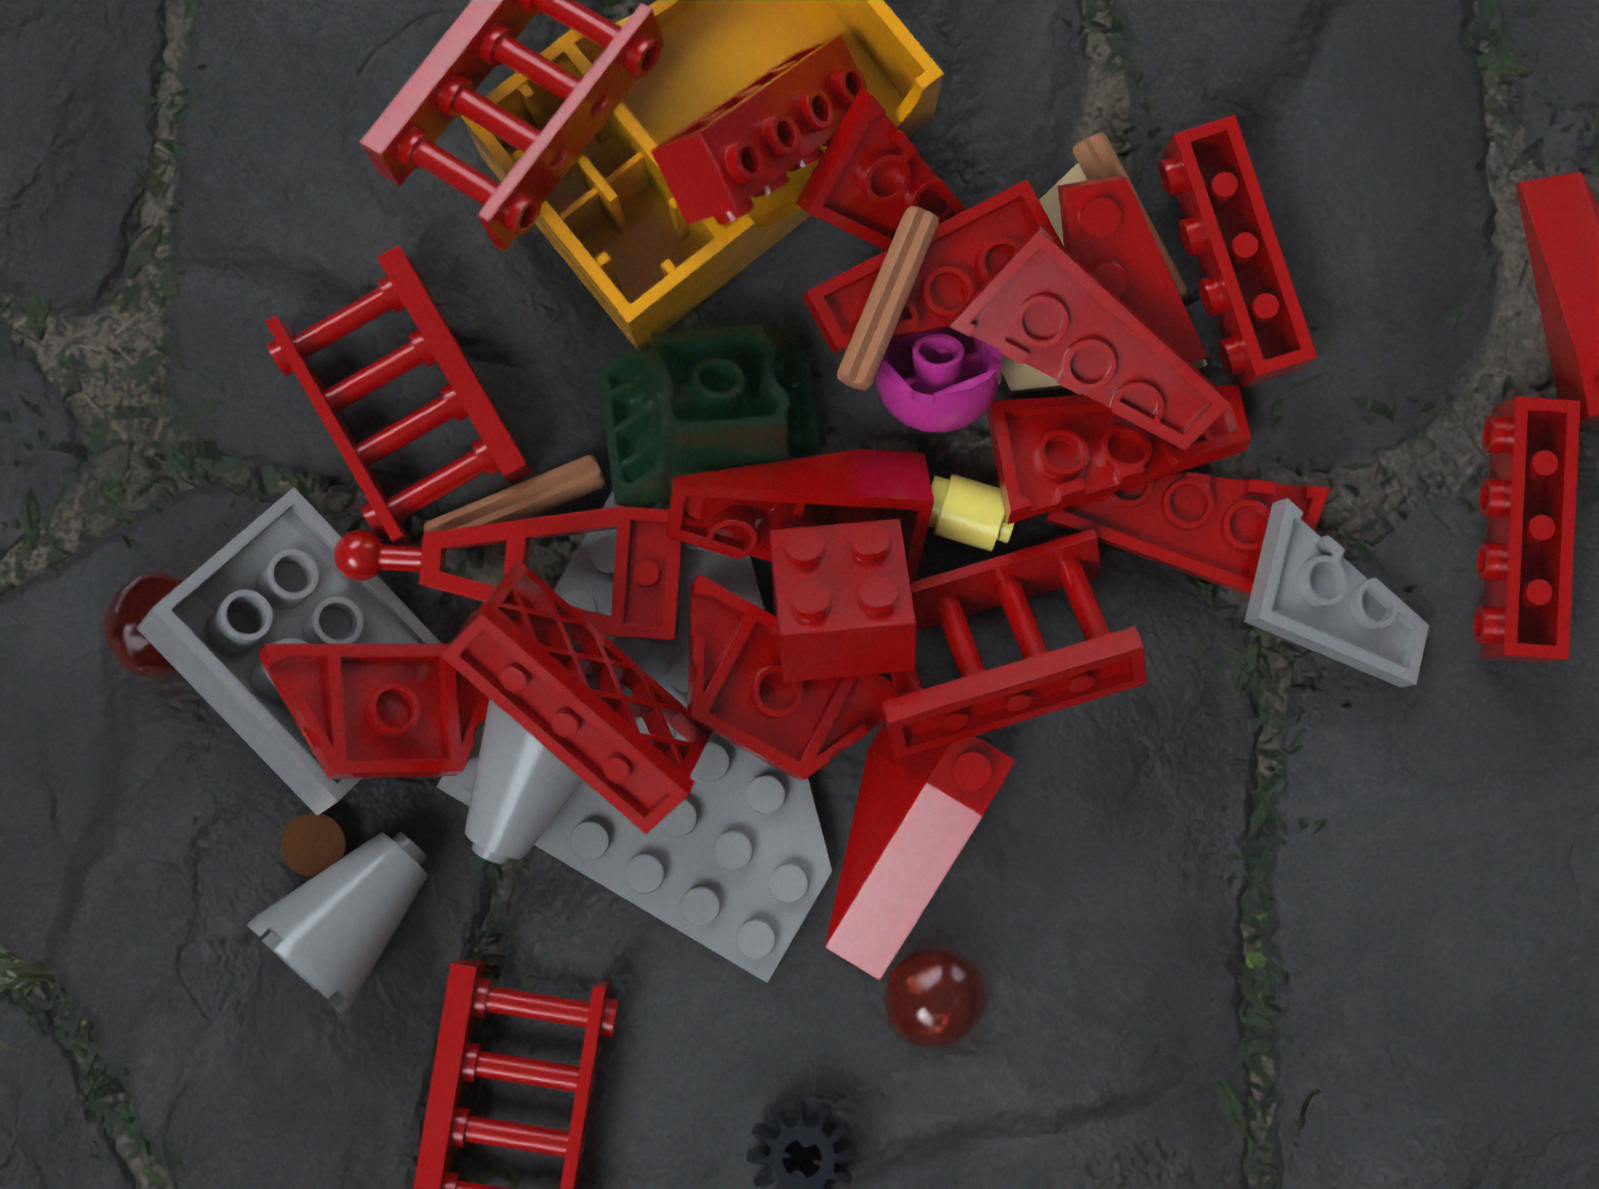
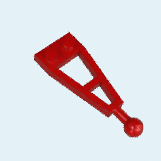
M618 506L423 533L422 547L383 544L375 534L365 530H355L345 534L335 547V564L341 574L348 579L367 581L377 576L381 570L420 572L419 584L422 586L485 602L496 586L445 573L446 551L506 543L505 575L518 560L528 568L530 540L617 529L611 616L574 606L571 607L606 636L677 641L684 542L667 537L668 509ZM519 592L524 607L536 610L534 604Z

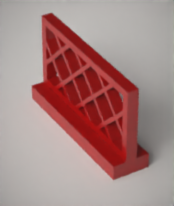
M518 560L504 575L465 628L447 646L441 657L644 834H648L689 796L695 784V781L690 776L712 732L688 720L686 707ZM519 592L534 604L536 610L524 607ZM534 629L546 633L550 646L539 644ZM569 637L583 648L585 654L574 651ZM584 673L595 676L601 691L590 689ZM618 680L632 691L634 697L624 695ZM634 717L644 719L650 734L640 733ZM668 724L688 741L674 739Z

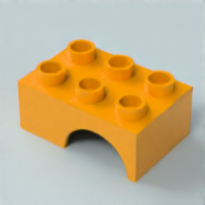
M657 0L649 5L653 9L664 42L658 63L647 76L639 77L542 203L539 217L535 222L536 226L638 352L811 216L795 202L820 160L818 159L812 164L793 172L786 171L790 179L786 185L759 198H754L753 196L751 200L755 206L754 209L734 221L718 225L715 217H711L687 225L651 150L792 53L838 35H842L856 67L863 74L867 91L877 99L886 110L885 114L907 138L911 137L934 118L944 73L884 0ZM631 16L614 23L623 27ZM570 29L540 54L583 79L605 49ZM517 72L485 96V98L541 131L565 102V100ZM461 116L482 159L498 179L503 182L525 153L466 117ZM820 146L821 149H822V151H823V153H824V151L826 150L827 146H825V147Z

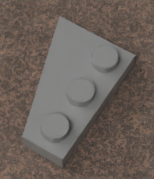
M1288 498L1273 502L1244 622L1400 688L1417 685L1429 624L1376 577L1367 579L1343 557L1345 549L1329 535L1320 537L1300 519L1304 512Z

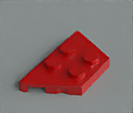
M701 574L694 578L690 586L688 720L799 781L811 776L829 763L830 759L845 748L851 747L885 720L881 702L898 697L892 681L879 674L783 683L776 616Z
M265 644L260 649V660L328 779L456 776L464 771L475 744L474 735L477 727L484 721L487 714L489 698L441 657V654L449 644Z

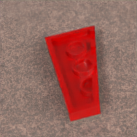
M1028 179L938 224L891 340L948 328L950 320L1038 225L1063 246ZM888 250L807 290L802 296L833 354L847 350Z

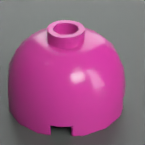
M951 327L891 340L875 376L877 391L889 412L906 426L924 432L945 433L962 429L980 419L997 396L1001 381L1002 354L999 353V349L972 335L968 337Z

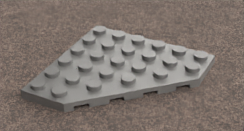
M632 458L603 508L620 506L669 510L672 481ZM617 529L589 532L585 536L553 590L570 606L611 616ZM684 542L677 641L604 636L687 708L690 586L694 578L701 574L763 610L764 606L750 555L734 559ZM534 629L539 644L550 646L546 633ZM569 637L574 651L585 654L583 648ZM584 673L590 689L601 691L595 676ZM618 680L624 695L634 697L632 691ZM486 717L477 727L474 735L475 744L464 771L456 776H442L436 786L467 806L470 805ZM634 717L640 733L650 734L644 719ZM668 724L674 739L688 741ZM712 733L690 776L695 781V784L689 796L648 834H644L583 780L534 845L768 983L832 873L809 779L806 778L799 781Z

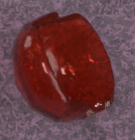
M163 572L137 575L113 596L103 618V633L106 644L119 664L135 675L156 678L178 672L138 631L137 627L149 611L183 582L182 580Z
M927 949L908 955L889 973L883 1001L889 1023L900 1036L905 1037L908 1042L919 1046L943 1047L956 1043L968 1036L982 1020L987 992L981 971L963 954L952 949Z

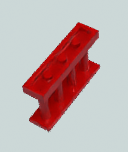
M472 0L360 141V144L378 173L401 187L413 170L423 168L482 204L484 207L477 215L494 246L505 252L518 235L527 233L533 227L539 217L542 203L638 78L647 76L655 68L664 42L653 9L641 3L624 26L621 27L576 0ZM544 13L605 49L583 79L516 40L534 16ZM504 64L565 100L542 131L475 92L494 67ZM464 116L525 153L501 184L435 144L454 118Z
M397 245L377 257L387 275L377 280L379 287L296 335L277 315L265 322L275 338L266 344L272 358L285 377L293 373L296 374L369 503L360 507L368 525L380 540L389 536L393 543L406 546L412 543L413 540L402 522L403 519L485 472L492 476L501 471L503 476L512 485L533 473L409 257L400 245ZM391 309L396 314L407 309L418 328L408 335L411 341L325 389L308 357ZM438 362L449 381L448 385L440 389L442 395L357 444L339 411L423 363L429 368ZM454 417L459 422L467 417L471 419L481 437L471 443L474 450L388 498L371 469V465Z
M1094 529L1072 535H1061L1046 543L910 583L916 631L941 624L960 679L923 689L916 668L915 671L890 673L898 697L883 701L881 704L896 759L1147 684L1144 645L1136 626L1117 632H1110L1089 583L1090 579L1101 576L1098 538ZM1064 587L1085 641L1054 651H1048L1027 598ZM1003 606L1023 660L985 670L966 616Z
M463 958L455 960L450 964L413 1189H511L460 1181L459 1173L450 1172L454 1147L464 1148L466 1142L565 1157L560 1189H577L602 1037L613 1038L618 1016L619 999L608 998L611 982L598 980L593 985L591 1000L583 1001L492 986V979L482 978L485 962ZM487 1012L585 1027L586 1031L580 1066L482 1051L481 1044L472 1043L476 1017L486 1018ZM477 1077L576 1092L570 1130L566 1131L471 1116L470 1108L461 1107L465 1082L475 1083Z

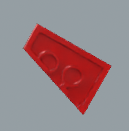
M861 87L795 203L808 214L883 250H888L901 218L910 206L920 207L937 216L939 223L966 209L942 179L928 167L907 136L899 131L885 114L886 110L877 99Z
M1118 175L1058 185L1064 248L1189 362L1207 359L1206 352L1128 179Z

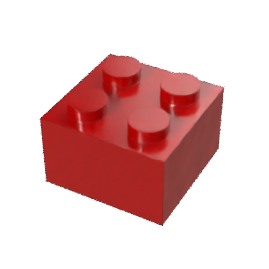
M900 519L769 530L772 584L783 683L915 671L916 620Z

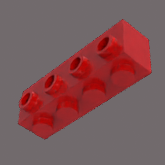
M842 35L792 53L651 150L687 225L711 217H715L718 225H723L744 216L755 207L751 200L753 196L754 198L765 196L783 187L790 181L786 171L793 172L822 157L823 151L820 146H828L860 88L862 87L867 91L865 78L856 67Z
M1228 116L1174 133L1162 153L1163 160L1158 162L1159 175L1167 196L1177 197L1184 218L1178 221L1180 239L1189 257L1196 255L1204 278L1198 281L1199 294L1206 313L1209 316H1217L1224 337L1218 341L1219 354L1229 376L1237 375L1240 387L1244 389L1302 370L1317 358V354L1236 116Z
M1516 396L1494 407L1492 415H1488L1485 420L1482 446L1485 453H1490L1489 478H1485L1481 485L1479 509L1481 515L1487 517L1486 542H1481L1476 558L1477 577L1479 580H1484L1483 605L1477 607L1473 620L1474 640L1477 644H1481L1480 659L1533 663L1569 660L1581 401Z

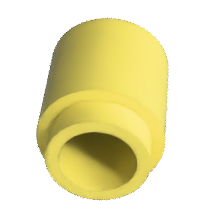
M951 474L950 480L934 476L931 485L934 504L928 525L935 528L933 535L992 552L996 540L1008 543L1014 523L1007 525L1000 488L955 474Z

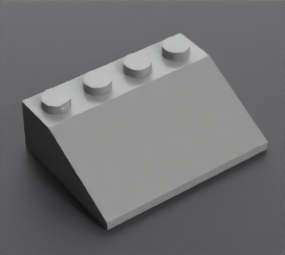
M293 487L156 604L137 629L318 816L337 803L362 778H327L260 660V649L265 644L442 643L378 575L367 581H354L341 574L335 564L334 551L342 537Z

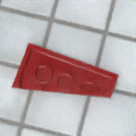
M1040 225L950 320L949 327L968 337L972 335L999 349V353L1021 365L1025 363L1056 379L1057 384L1078 395L1082 393L1111 408L1114 414L1185 451L1231 405L1228 396Z
M1239 385L1217 386L1229 397L1231 405L1186 451L1114 414L1111 408L1086 395L993 401L988 408L987 419L1007 525L1245 452L1250 443L1251 434Z
M1185 472L1184 474L1174 473L1050 511L1045 522L1075 533L1094 529L1098 541L1250 596L1272 503L1288 498L1304 512L1300 519L1315 531L1330 488L1311 485L1303 487L1276 484L1274 481L1255 479L1238 480L1211 477L1209 474Z

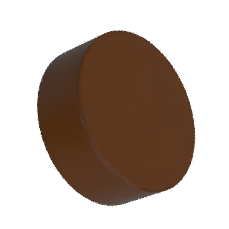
M307 813L295 818L287 826L282 836L281 850L285 862L293 871L306 877H314L348 855L350 842L345 826L336 817L327 813H321L318 816L315 813Z

